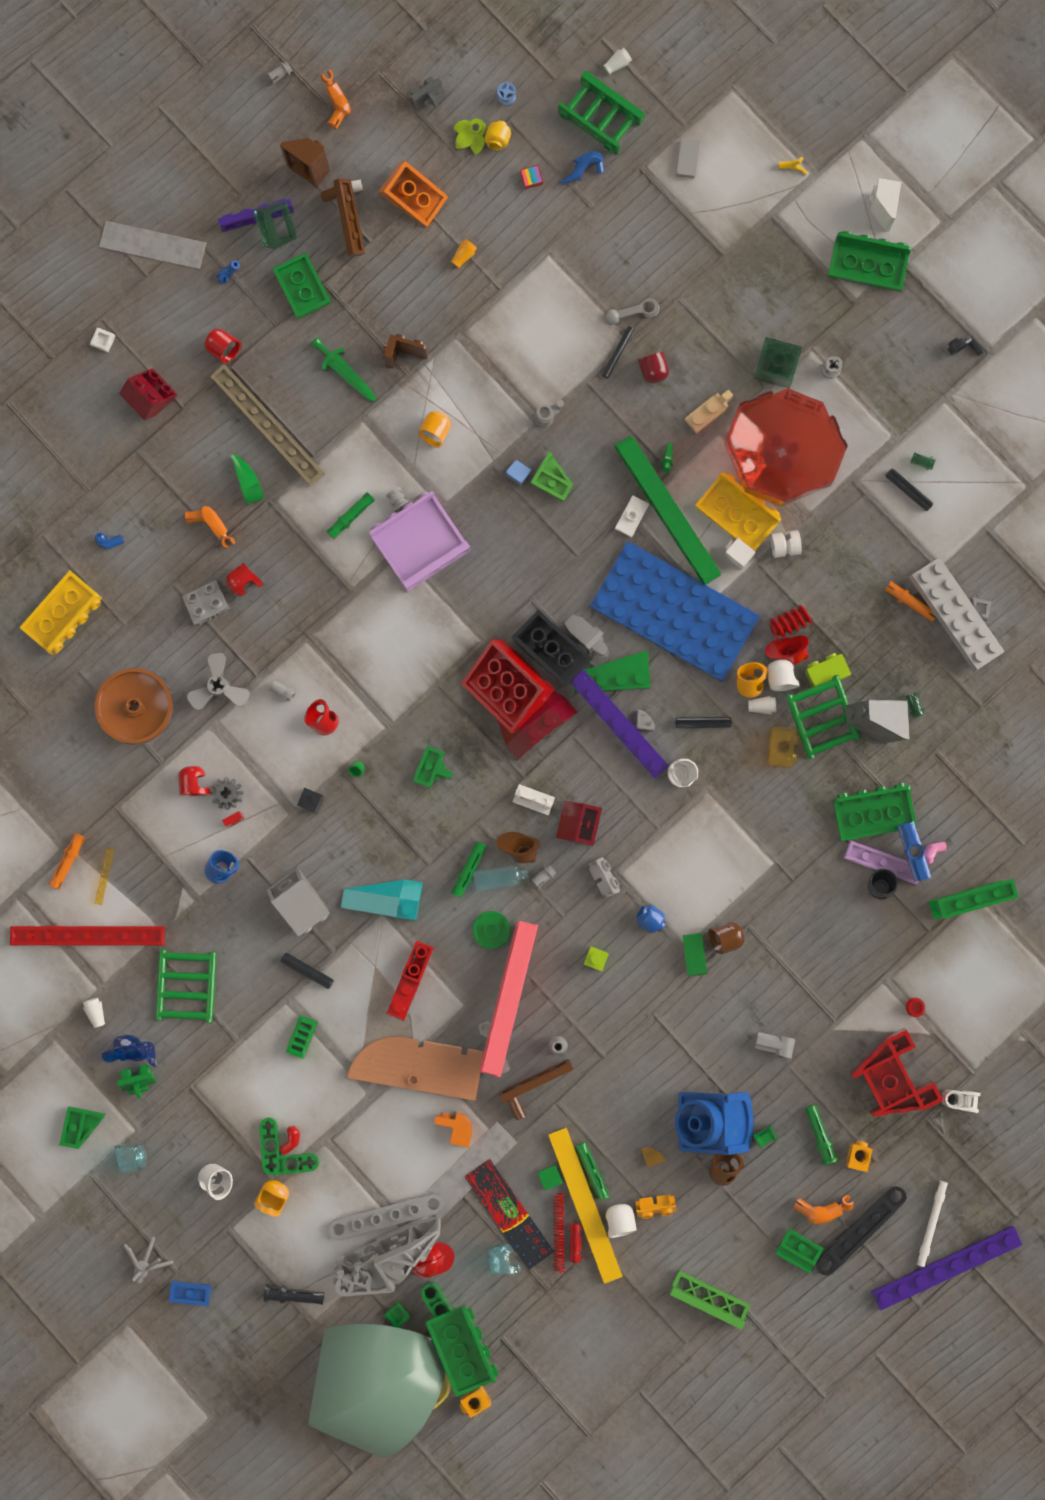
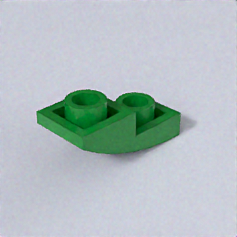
M702 933L683 935L688 977L707 975Z

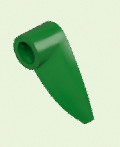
M232 454L231 457L246 504L264 500L260 483L253 470L239 456Z

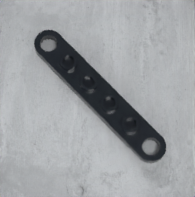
M899 1186L890 1187L818 1258L816 1262L817 1270L825 1276L833 1274L906 1202V1192ZM894 1191H900L901 1199L897 1202L891 1199V1194ZM823 1260L831 1261L832 1266L827 1271L821 1268Z

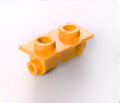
M670 1194L656 1196L657 1204H653L652 1197L640 1198L639 1201H635L636 1209H640L637 1210V1217L650 1219L653 1215L661 1214V1216L672 1215L673 1212H676L674 1196H670Z

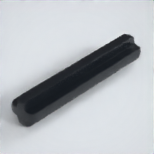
M891 468L886 473V478L925 511H928L933 506V502L895 469Z
M677 717L675 719L676 728H730L732 726V718Z
M285 953L281 958V963L324 988H331L334 980L289 953Z

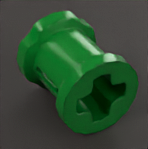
M769 1124L761 1132L752 1134L761 1149L772 1140H778Z

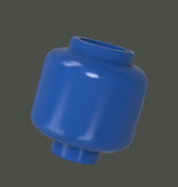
M653 905L642 906L636 915L638 926L648 933L661 931L666 923L664 921L665 914Z

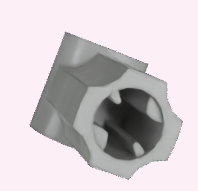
M758 1032L754 1048L792 1058L795 1039Z

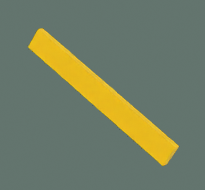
M567 1127L548 1134L604 1284L623 1277Z

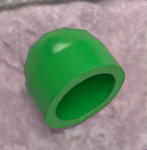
M360 761L352 762L348 768L349 774L355 778L361 777L365 770L364 764Z

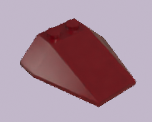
M554 690L547 701L514 733H511L498 720L497 722L506 746L519 760L531 751L537 743L561 724H565L578 712L564 696Z

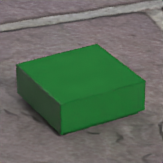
M556 1165L537 1172L545 1191L563 1183Z
M400 1301L396 1302L384 1313L388 1321L397 1328L412 1316Z

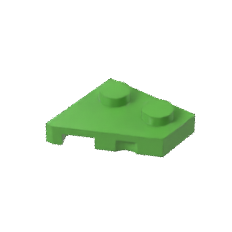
M548 452L531 481V485L564 502L573 484L565 475L561 466L556 462L552 453Z

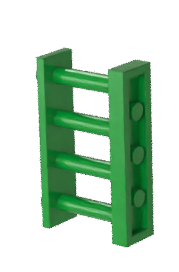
M585 70L580 80L582 87L567 106L562 102L558 104L559 115L566 121L570 120L603 144L608 152H614L618 155L620 152L619 140L632 124L636 123L640 126L643 123L645 113ZM591 91L597 98L581 117L573 110L585 94ZM602 102H606L611 105V110L596 128L588 120ZM617 113H622L626 116V120L615 135L610 138L603 131Z
M1009 879L928 902L933 918L936 920L939 918L946 919L1016 899L1019 896L1014 880Z

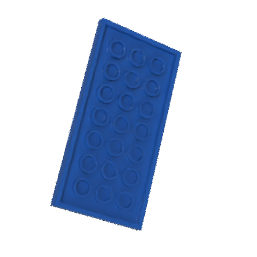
M627 541L590 605V608L723 682L760 615Z

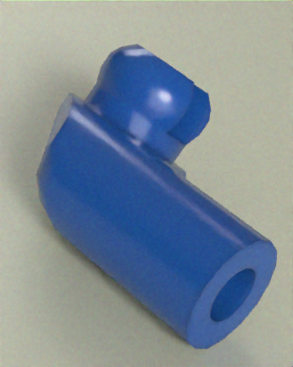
M233 260L217 273L220 284L228 282V278L240 267L239 262Z
M102 532L95 535L98 546L105 549H112L124 543L121 535L113 538L105 536Z

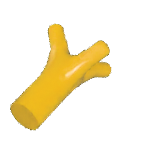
M803 157L794 161H779V169H794L802 172L804 175L808 173L799 166L802 163Z

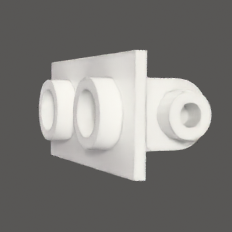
M519 784L513 803L549 815L555 797Z

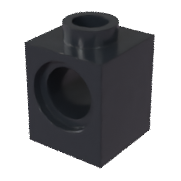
M304 788L297 805L317 814L325 796Z

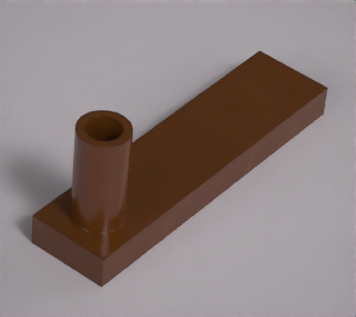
M340 178L333 180L334 187L322 191L321 199L324 202H328L337 198L347 254L350 256L364 255L365 250L351 180Z
M567 1059L499 1091V1096L503 1103H508L515 1120H520L526 1116V1113L518 1096L574 1070L570 1060Z

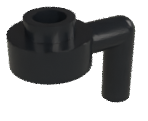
M971 335L964 339L954 338L948 344L949 348L947 349L952 356L959 353L967 345H970L978 356L985 352Z

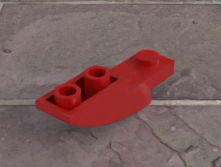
M419 941L415 942L386 1015L405 1021L434 947Z

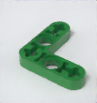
M267 1117L261 1121L259 1130L262 1168L266 1174L279 1175L311 1172L318 1168L320 1160L314 1153L280 1156L277 1121L272 1117ZM267 1121H270V1124L274 1125V1128L270 1130V1134H275V1137L264 1139V1135H268V1130L264 1128V1125L267 1124ZM269 1140L273 1141L276 1145L275 1150L272 1152L265 1149V1143ZM276 1153L277 1157H272L273 1164H277V1167L271 1171L270 1168H267V1164L270 1163V1157L266 1158L265 1155ZM299 1157H302V1161H307L309 1157H312V1160H315L316 1163L312 1165V1168L309 1164H303V1169H300ZM290 1158L294 1159L297 1163L296 1168L292 1170L286 1167V1161Z

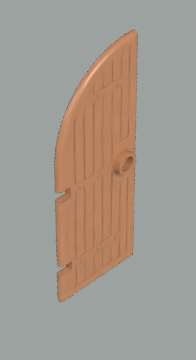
M401 1036L385 1037L370 1043L357 1054L350 1065L346 1077L348 1079L476 1101L480 1078L479 1068L484 1051L468 1048L467 1055L461 1054L462 1047L424 1040L423 1047H417L418 1039Z

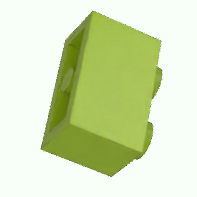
M836 653L825 657L826 661L822 663L815 661L809 664V668L805 670L811 687L832 680L834 675H839L840 680L852 675L843 655H836Z

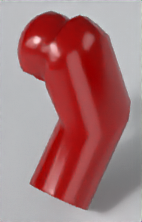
M295 1126L288 1127V1140L279 1147L284 1155L299 1145L300 1132Z

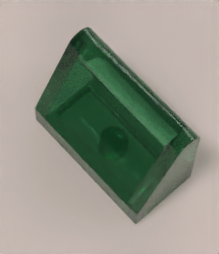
M286 201L254 211L265 247L276 249L297 239ZM281 209L289 235L278 238L271 213Z

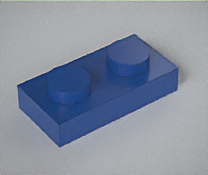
M172 1281L169 1302L208 1306L212 1285Z

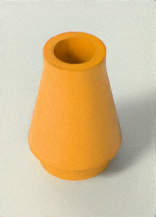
M467 239L463 242L461 241L451 262L460 268L476 254L477 247Z

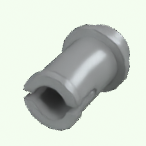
M287 61L285 63L281 62V65L268 73V75L275 84L286 75L290 76L292 69Z
M277 680L274 681L270 688L271 692L284 698L285 702H291L296 693L293 691V688L289 689Z
M550 865L544 866V869L531 880L540 889L550 878H555L556 872Z

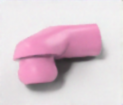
M945 842L926 846L924 855L927 865L934 862L933 859L937 852L947 851Z

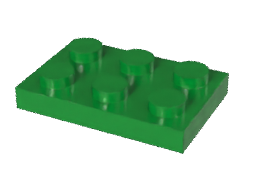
M307 253L273 268L298 320L331 304Z

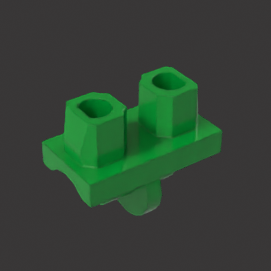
M148 1064L138 1067L139 1075L133 1076L131 1069L121 1070L117 1086L121 1087L122 1091L128 1090L129 1095L135 1094L137 1099L142 1098V1092L148 1091L147 1085L157 1083L156 1077L152 1074Z

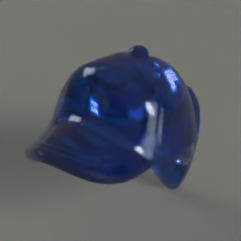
M125 1034L116 1037L113 1042V1048L101 1053V1058L106 1062L116 1060L142 1061L146 1059L151 1066L157 1067L155 1062L156 1051L153 1043L141 1042L134 1035Z

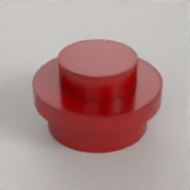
M911 998L906 1002L905 1009L910 1016L919 1017L925 1011V1004L919 998Z

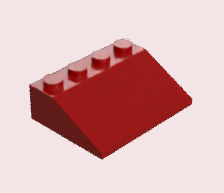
M504 639L491 640L461 683L511 733H514L547 701L555 689Z

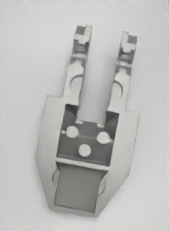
M439 1216L412 1221L377 1236V1241L355 1251V1256L357 1257L355 1263L346 1260L345 1256H340L339 1260L336 1261L337 1267L334 1268L336 1278L332 1279L336 1292L341 1296L394 1292V1285L402 1282L419 1260L421 1262L426 1260L440 1235L441 1220ZM344 1267L347 1268V1270L351 1269L349 1274L347 1272H344ZM342 1281H343L345 1284H349V1285H348V1288H346L345 1286H341V1285H342Z

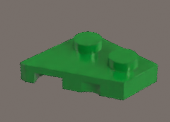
M68 1106L59 1145L80 1149L104 1119L106 1113Z

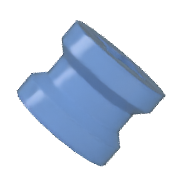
M509 82L499 85L497 89L499 103L504 106L512 105L516 100L514 85Z

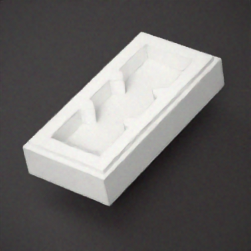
M632 496L615 530L632 538L649 507V503Z

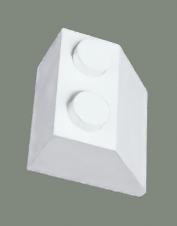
M879 178L877 184H873L872 191L869 193L868 203H871L870 211L883 229L889 232L896 218L902 182Z

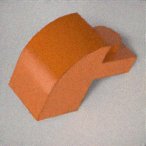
M457 1111L455 1118H452V1114L441 1112L440 1115L437 1114L434 1124L453 1128L450 1144L469 1148L472 1137V1124L469 1118Z

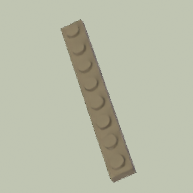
M225 364L210 376L310 487L325 475Z

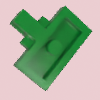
M426 746L413 782L432 788L435 779L440 780L441 776L451 780L453 772L444 769L446 764L442 763L445 752Z

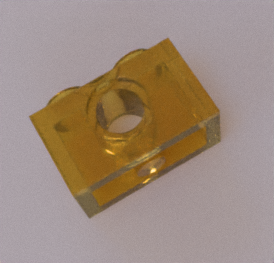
M774 726L770 728L767 766L790 769L792 764L796 763V753H793L794 745L798 743V734H795L796 729ZM779 743L787 745L788 751L786 753L779 751Z

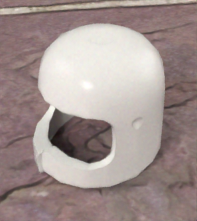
M780 659L768 665L767 677L770 690L787 691L799 687V681L793 673L794 666L790 661Z
M208 1164L198 1174L199 1185L215 1200H221L230 1193L233 1182L232 1175L223 1167L217 1164ZM217 1172L222 1174L223 1177L220 1184H212L216 1180L214 1178L211 1180L212 1176L217 1177ZM220 1186L224 1187V1191L221 1194L214 1195L211 1192Z
M618 1204L607 1209L608 1238L625 1236L637 1230L634 1212L629 1205Z

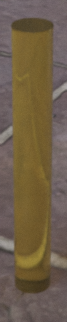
M107 847L94 904L102 905L115 848Z

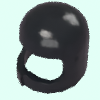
M888 869L876 870L871 874L868 882L870 894L878 900L890 898L898 886L896 875Z

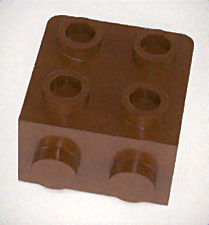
M390 334L388 344L384 343L382 349L383 360H385L386 367L389 368L394 367L399 351L423 359L428 358V350L424 342L420 340H407L405 336L396 334V336Z

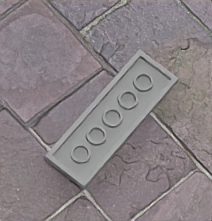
M940 557L909 577L974 672L1005 652Z

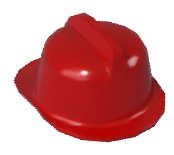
M800 635L779 638L778 642L773 640L766 646L765 654L771 659L788 660L793 665L809 658L807 651L809 639L806 636Z
M435 1242L424 1262L419 1260L410 1271L420 1278H429L442 1274L453 1266L455 1260L454 1252L448 1244Z

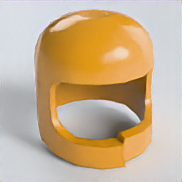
M429 412L418 430V435L432 447L440 448L451 428V421L442 412ZM424 431H428L437 436L440 439V442L434 441V439L426 436L424 434Z
M750 662L739 667L736 687L742 696L754 698L762 693L764 688L763 681L766 679L768 671L766 666L761 663ZM755 669H760L763 672L760 678L754 675ZM746 677H752V678H754V680H748V681H747V680H745V678H746Z
M269 1180L262 1186L254 1205L265 1214L279 1217L289 1197V1190L283 1183Z

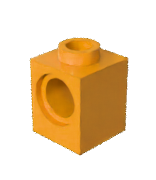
M857 1140L856 1144L850 1142L845 1166L868 1172L873 1149L867 1147L868 1143ZM862 1150L864 1157L861 1160H856L855 1153Z
M483 1386L461 1396V1404H459L462 1412L472 1418L490 1407L491 1400ZM477 1398L480 1404L478 1406H471L469 1400Z

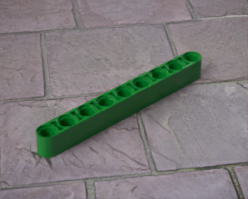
M630 435L615 444L614 447L699 580L707 585L720 577L721 573L635 439Z

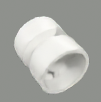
M798 530L787 531L786 535L782 532L771 534V549L774 558L785 557L786 554L790 556L801 555L802 546Z

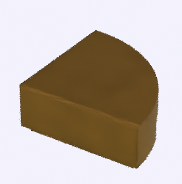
M649 1147L641 1148L647 1168L666 1162L664 1156L656 1149Z

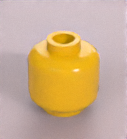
M498 120L497 122L490 123L485 134L487 146L496 151L506 148L511 136L510 128L504 121Z

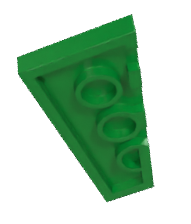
M648 650L585 669L602 691L650 689Z

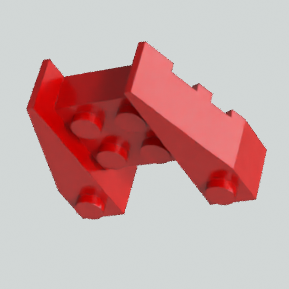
M905 1028L888 1035L850 1073L853 1078L863 1074L879 1105V1107L869 1111L873 1117L925 1110L944 1101L933 1081L915 1088L899 1056L916 1048Z

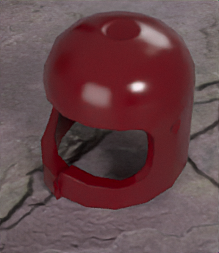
M664 352L654 353L637 359L642 376L647 383H659L668 377L669 367Z

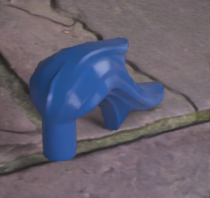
M592 151L573 159L572 161L576 163L573 172L559 183L566 184L576 179L581 181L583 171L590 164H596L597 173H604L603 156L599 152Z

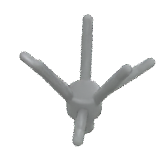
M155 1237L151 1238L143 1261H137L131 1248L127 1244L123 1245L135 1266V1276L132 1278V1282L142 1283L143 1277L147 1276L148 1271L173 1264L172 1260L159 1263L161 1261L160 1258L150 1265L147 1263Z

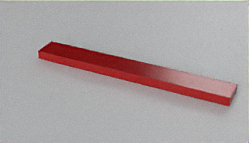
M10 926V946H165V926Z

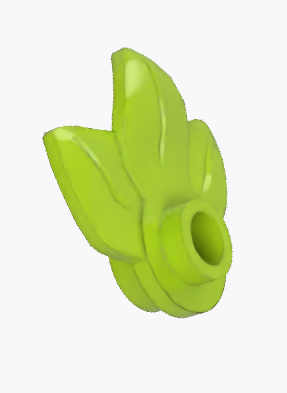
M478 118L471 121L461 120L453 127L459 133L455 140L456 148L464 149L471 147L475 155L479 154L485 145V138L483 136L486 132L485 123ZM475 125H479L478 131L473 130Z

